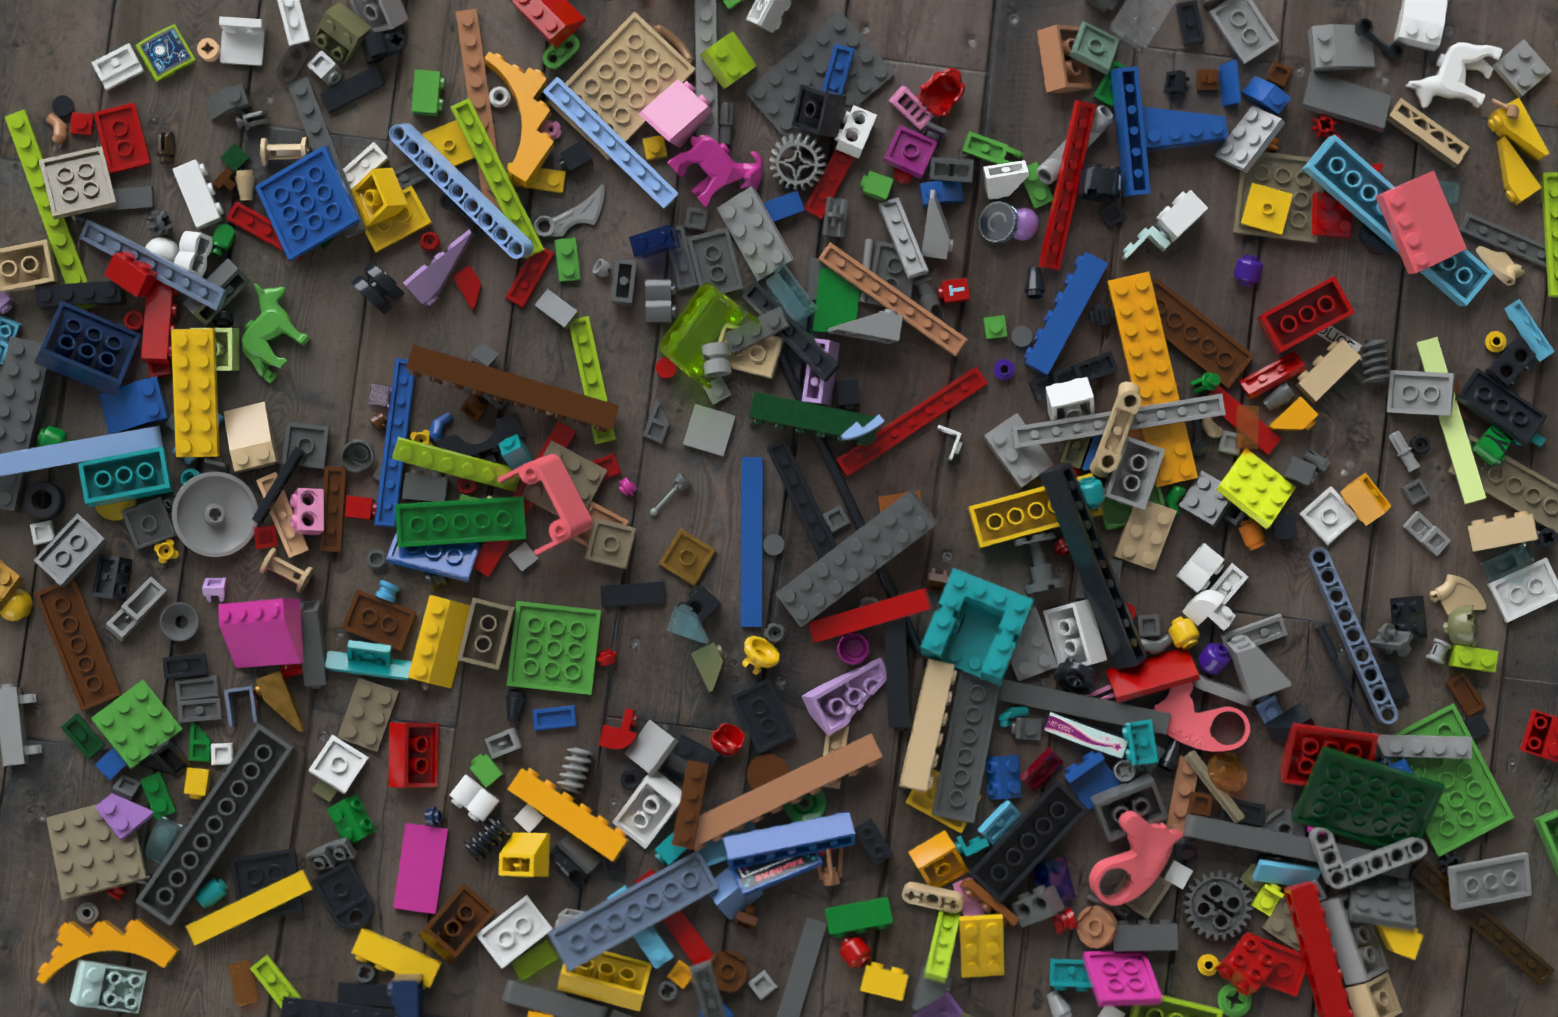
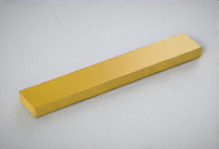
M301 870L187 925L186 928L194 945H197L313 888L305 871Z

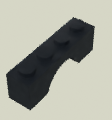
M113 281L35 286L36 307L41 310L58 309L61 301L73 306L126 305L125 289Z
M516 412L496 419L495 431L485 442L479 444L467 443L457 434L436 442L439 448L480 459L483 458V453L489 451L491 454L500 452L499 443L506 438L518 434L522 440L526 438L519 415Z

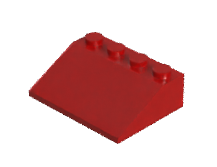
M1293 723L1282 755L1279 770L1281 782L1305 786L1323 746L1374 761L1379 735Z

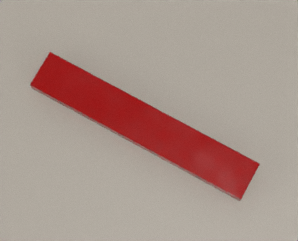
M923 588L808 622L813 642L817 643L932 609L927 589Z
M651 869L635 880V883L637 884L656 873ZM681 909L662 919L694 965L706 962L714 955Z

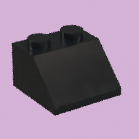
M801 84L792 126L821 136L837 137L847 96L834 91Z
M681 734L662 772L684 783L688 760L709 764V774L719 753Z

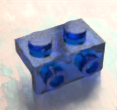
M1065 856L1039 862L1034 867V875L1038 886L1045 885L1047 888L1054 885L1062 902L1076 898Z

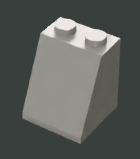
M1238 635L1233 637L1232 641L1226 642L1240 687L1251 700L1292 686L1288 678L1247 636Z

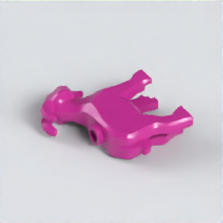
M692 135L691 144L693 147L686 152L679 153L668 161L669 165L681 178L684 177L686 168L690 164L698 163L708 176L692 189L705 208L710 203L711 197L715 192L739 179H745V182L740 187L741 189L754 186L757 190L763 171V160L757 152H750L756 160L754 164L734 162L728 155L731 151L723 142L719 145L714 138L707 135H700L698 137Z

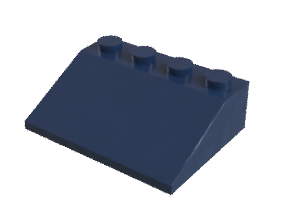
M61 301L34 363L115 396L141 334Z

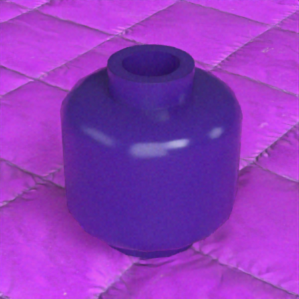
M1244 254L1243 257L1237 259L1234 278L1240 280V285L1251 287L1252 283H1258L1261 280L1264 265L1259 261V257Z
M1217 643L1208 644L1199 655L1200 668L1207 674L1221 673L1230 662V654L1227 647Z

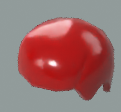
M721 724L717 730L713 731L710 743L712 748L719 754L730 756L739 752L745 737L739 727L732 724Z

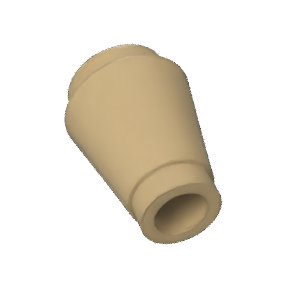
M253 170L236 171V176L234 177L240 200H253L256 175L253 174Z

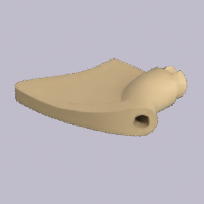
M1482 246L1476 249L1483 262L1504 284L1508 286L1513 285L1515 278L1523 276L1524 270L1521 269L1522 266L1514 264L1506 252H1495Z
M1447 574L1445 583L1435 588V591H1431L1429 594L1433 602L1438 600L1441 602L1447 616H1449L1452 610L1461 606L1473 605V610L1486 609V603L1479 591L1469 581L1459 576Z

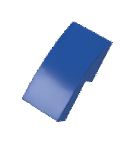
M798 191L763 203L773 222L805 211Z
M112 748L95 766L111 780L127 764L116 750Z

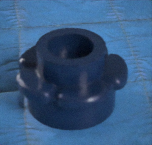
M436 806L425 811L427 826L437 827L442 822V812L437 810Z

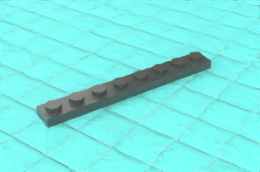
M305 77L288 84L312 150L315 151L323 145L328 146L361 218L360 222L343 231L345 237L350 238L367 231L309 78Z

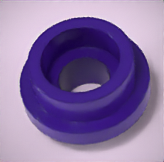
M1001 359L994 365V374L998 379L1008 380L1014 375L1015 367L1011 361ZM1006 366L1008 372L1002 373L1000 368Z

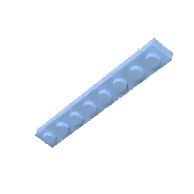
M558 76L543 91L566 116L663 209L679 195L671 185Z

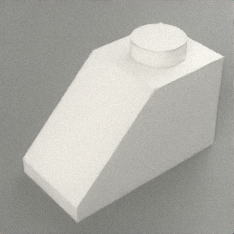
M1025 160L983 167L988 199H1000L1010 196L1029 176Z

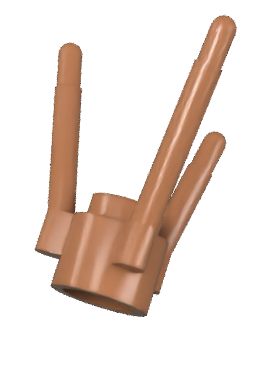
M844 847L839 848L837 868L832 866L830 849H826L828 867L824 868V872L821 866L817 867L819 880H823L824 886L841 883Z

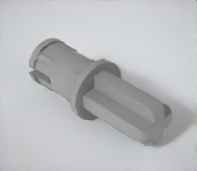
M1396 431L1392 433L1389 439L1398 453L1397 457L1400 456L1408 473L1420 467L1411 451L1412 447L1408 446L1401 432Z

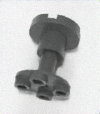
M1055 532L1014 540L1015 547L1030 545L1034 567H1030L1034 584L1024 586L1025 595L1067 586L1065 577L1054 579L1051 563H1046L1042 542L1055 539Z

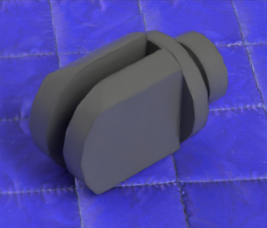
M267 110L249 114L242 112V118L240 116L236 117L238 129H242V126H245L246 131L250 130L249 127L269 123V118L252 122L247 120L266 115Z

